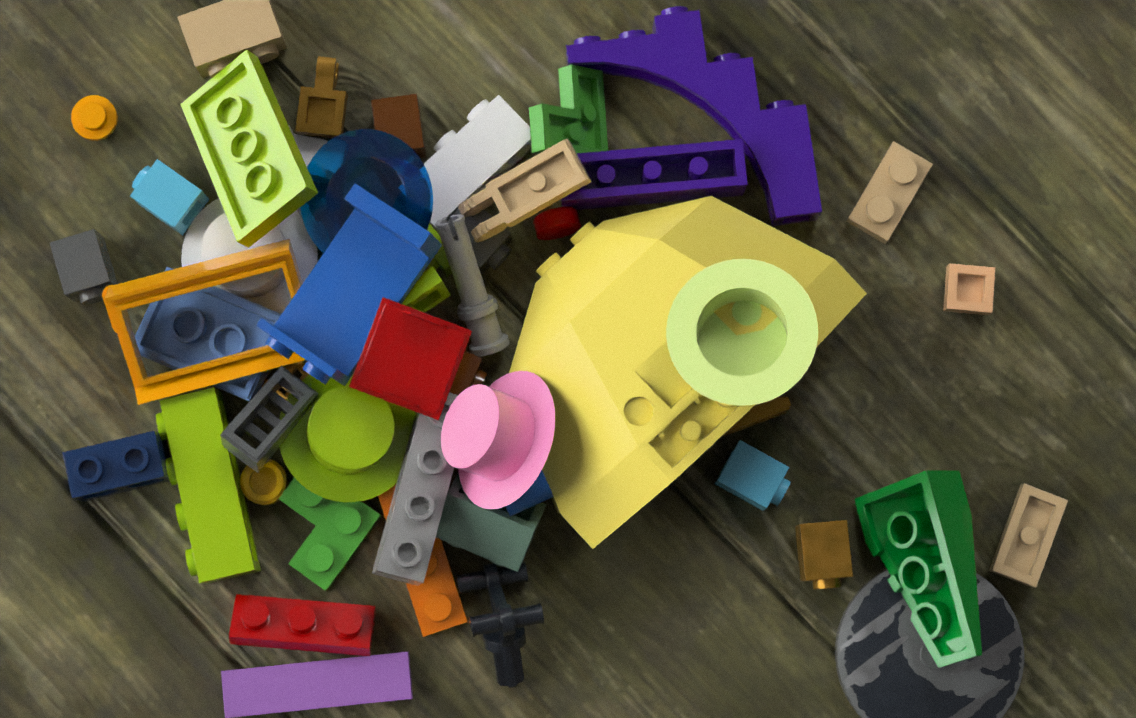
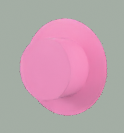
M515 371L500 377L489 387L482 384L468 387L451 404L441 431L442 452L446 461L451 466L458 468L462 488L468 498L477 506L485 509H498L511 504L530 488L540 474L550 452L555 429V409L549 388L536 374L528 371Z

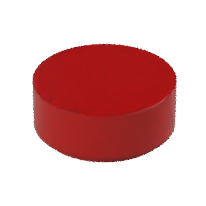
M573 207L553 208L540 213L533 220L537 238L540 240L562 238L575 233L581 228L578 212Z

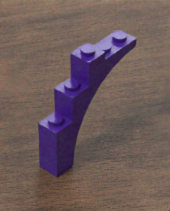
M684 6L670 7L662 10L661 15L654 16L653 34L646 35L644 30H630L619 34L618 39L601 41L599 36H584L575 39L574 44L566 45L567 66L576 65L601 70L604 74L640 79L670 90L702 109L733 140L743 139L744 155L748 159L764 192L772 226L816 221L822 213L806 104L794 106L792 100H781L767 104L766 110H760L753 57L741 58L738 53H727L713 58L714 62L707 63L699 10L688 11V8Z

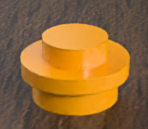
M90 95L82 98L75 104L71 113V122L73 128L81 137L90 141H99L113 133L117 126L118 115L114 105L108 99L99 95Z

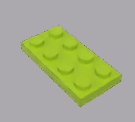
M245 50L180 104L238 243L248 248L251 247L318 193L260 60L255 54Z

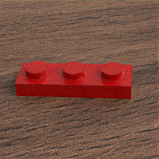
M236 594L229 641L232 645L370 656L376 609L375 606Z

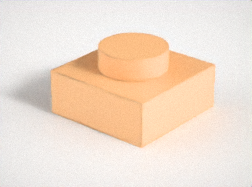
M949 263L946 266L943 311L990 315L993 312L995 267Z

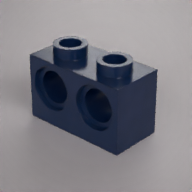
M156 431L62 452L73 499L89 501L169 481L165 462L167 458H170L166 440L162 441L159 432Z

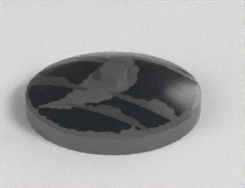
M888 570L874 576L857 591L846 607L839 623L835 642V663L843 692L852 708L861 718L1003 717L1012 704L1021 683L1024 668V645L1014 612L1002 594L990 582L976 573L982 655L942 668H938L911 621L912 611L901 592L895 593L887 579L891 575Z

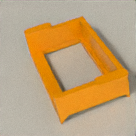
M290 238L124 283L109 285L104 288L102 292L103 301L112 328L118 335L135 387L138 405L305 360L295 352L287 359L266 345L148 377L127 312L129 308L280 268L283 269L292 299L303 282Z

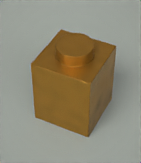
M847 520L807 523L795 526L801 581H813V590L841 587V578L853 577Z

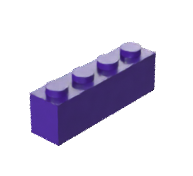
M743 139L577 153L592 182L562 198L561 206L583 210L695 200L708 196L715 198L743 196L747 187Z

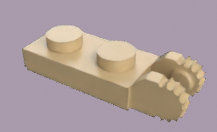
M564 139L485 184L487 188L459 204L458 209L464 217L478 214L495 202L500 213L478 224L471 231L475 242H482L504 231L507 226L510 228L592 181L571 142L568 139Z

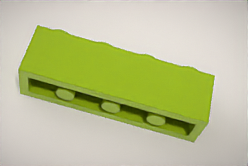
M213 387L160 400L162 412L156 414V423L162 441L168 440L172 457L167 458L165 461L166 470L171 485H178L182 503H177L175 510L181 531L188 530L191 548L185 550V556L190 575L192 577L198 575L199 583L209 584L261 571L245 495L240 486L241 477L237 459L221 442L220 434L229 425L222 392Z

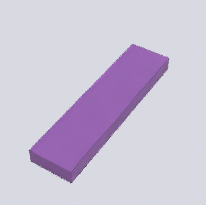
M409 651L221 671L225 718L413 699Z

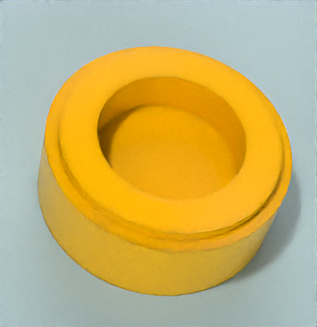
M271 459L258 473L247 465L240 478L243 494L247 499L259 505H271L278 502L279 497L287 488L289 482L285 469Z

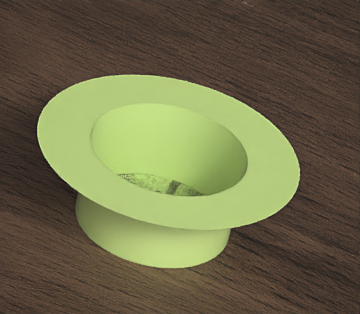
M732 259L703 269L682 287L669 311L666 339L669 354L675 368L694 390L720 403L738 406L754 405L779 397L802 378L810 366L816 351L818 322L814 306L808 294L790 274L763 261ZM735 302L732 308L733 317L738 323L746 326L753 325L760 319L762 313L760 304L769 308L778 317L765 329L736 335L714 311L725 304Z

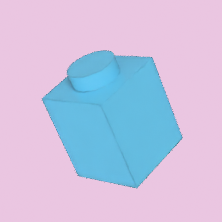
M158 159L152 167L145 166L138 173L132 184L134 191L130 195L141 207L182 236L209 201V198L201 189Z
M739 440L714 484L763 511L767 509L770 502L776 506L779 505L791 481L784 478L789 469L788 466Z

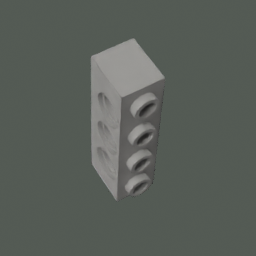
M448 394L439 420L418 412L415 413L372 574L416 586L424 583L454 467L446 461L442 452L441 431L445 416L451 404L458 396L456 394Z

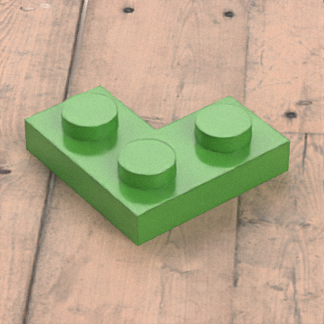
M576 65L559 68L561 107L548 104L529 107L532 153L539 154L564 139H568L571 142L576 153L608 151L603 71Z
M294 477L279 497V500L314 524L315 528L288 564L323 590L328 591L382 515L362 501L338 502L320 497L302 486Z

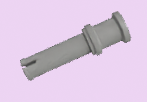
M464 215L450 216L455 235H452L449 223H447L445 217L437 221L435 227L439 232L461 299L457 310L460 320L465 321L467 329L472 331L470 336L472 343L469 345V351L478 357L494 354L510 344L507 334L502 333L496 316V310L498 309L497 299L486 292L465 224Z

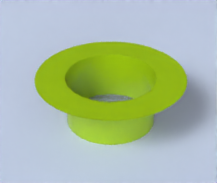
M308 375L302 381L318 393V397L279 447L283 460L291 474L302 486L314 494L338 502L364 501L389 490L397 483L415 412L350 388L349 384L352 377L344 386L333 378H330L325 385L313 376ZM289 394L286 399L293 406L299 401L292 394ZM281 411L279 419L282 420L286 414Z

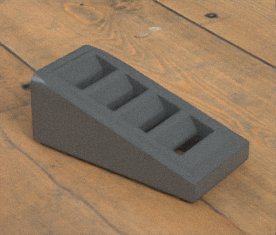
M281 365L220 434L222 445L258 473L318 397V393ZM280 386L299 400L294 406L276 393ZM268 402L286 414L282 420L265 408ZM256 417L273 429L269 435L253 424ZM244 433L260 444L256 450L241 439Z

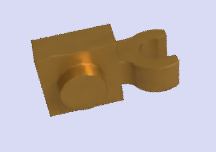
M318 56L314 88L301 86L295 129L297 134L343 139L348 94L346 91L335 90L339 74V63H336V58Z

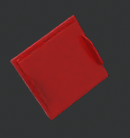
M382 297L349 387L439 420L472 331Z

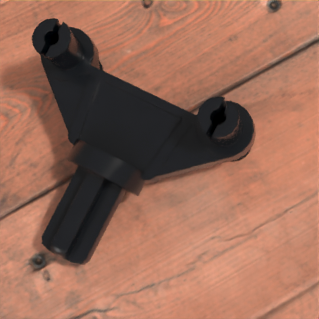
M522 562L518 572L507 567L497 568L496 564L492 563L484 565V571L456 575L459 595L487 588L493 613L469 616L472 637L483 635L485 648L493 653L497 683L500 686H508L509 688L517 687V684L524 680L520 649L526 644L524 627L540 623L544 624L541 603L512 610L511 605L507 604L501 585L528 582L525 562Z

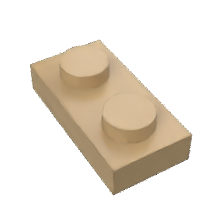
M893 141L846 222L886 244L933 164Z
M1020 484L989 571L1026 586L1036 588L1068 500L1028 484Z

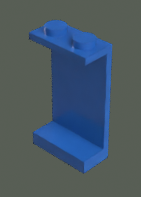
M356 183L344 198L354 208L353 212L274 326L263 318L256 325L270 335L265 344L287 359L295 352L307 360L302 369L325 385L330 378L335 379L344 386L354 374L382 297L402 304L442 246L429 231Z

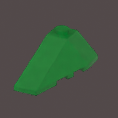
M926 470L855 498L865 542L872 555L881 558L891 575L887 580L895 593L901 592L912 611L911 621L938 668L981 656L982 646L972 514L960 471Z

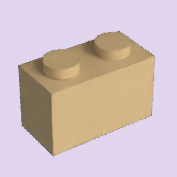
M223 0L178 16L195 68L202 78L208 76L213 78L245 50L258 56L262 64L279 56L278 51L287 49L270 0Z

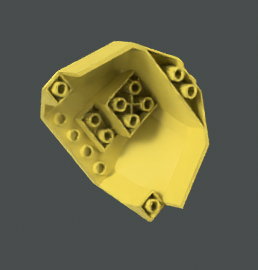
M708 196L605 220L596 227L589 221L570 239L575 246L562 258L557 253H554L536 270L541 278L535 283L509 373L515 371L534 373L546 383L550 390L555 409V429L551 449L542 471L554 496L551 499L557 513L563 516L592 549L669 486L756 405H728L711 400L694 390L678 373L669 354L666 327L669 311L682 287L698 272L722 261L753 259L772 264L790 274L808 294L814 306L818 322V347L867 294L834 258L713 196ZM735 302L725 304L714 311L737 336L760 332L778 317L769 308L760 304L762 310L760 319L753 325L746 326L738 323L733 317L732 308Z

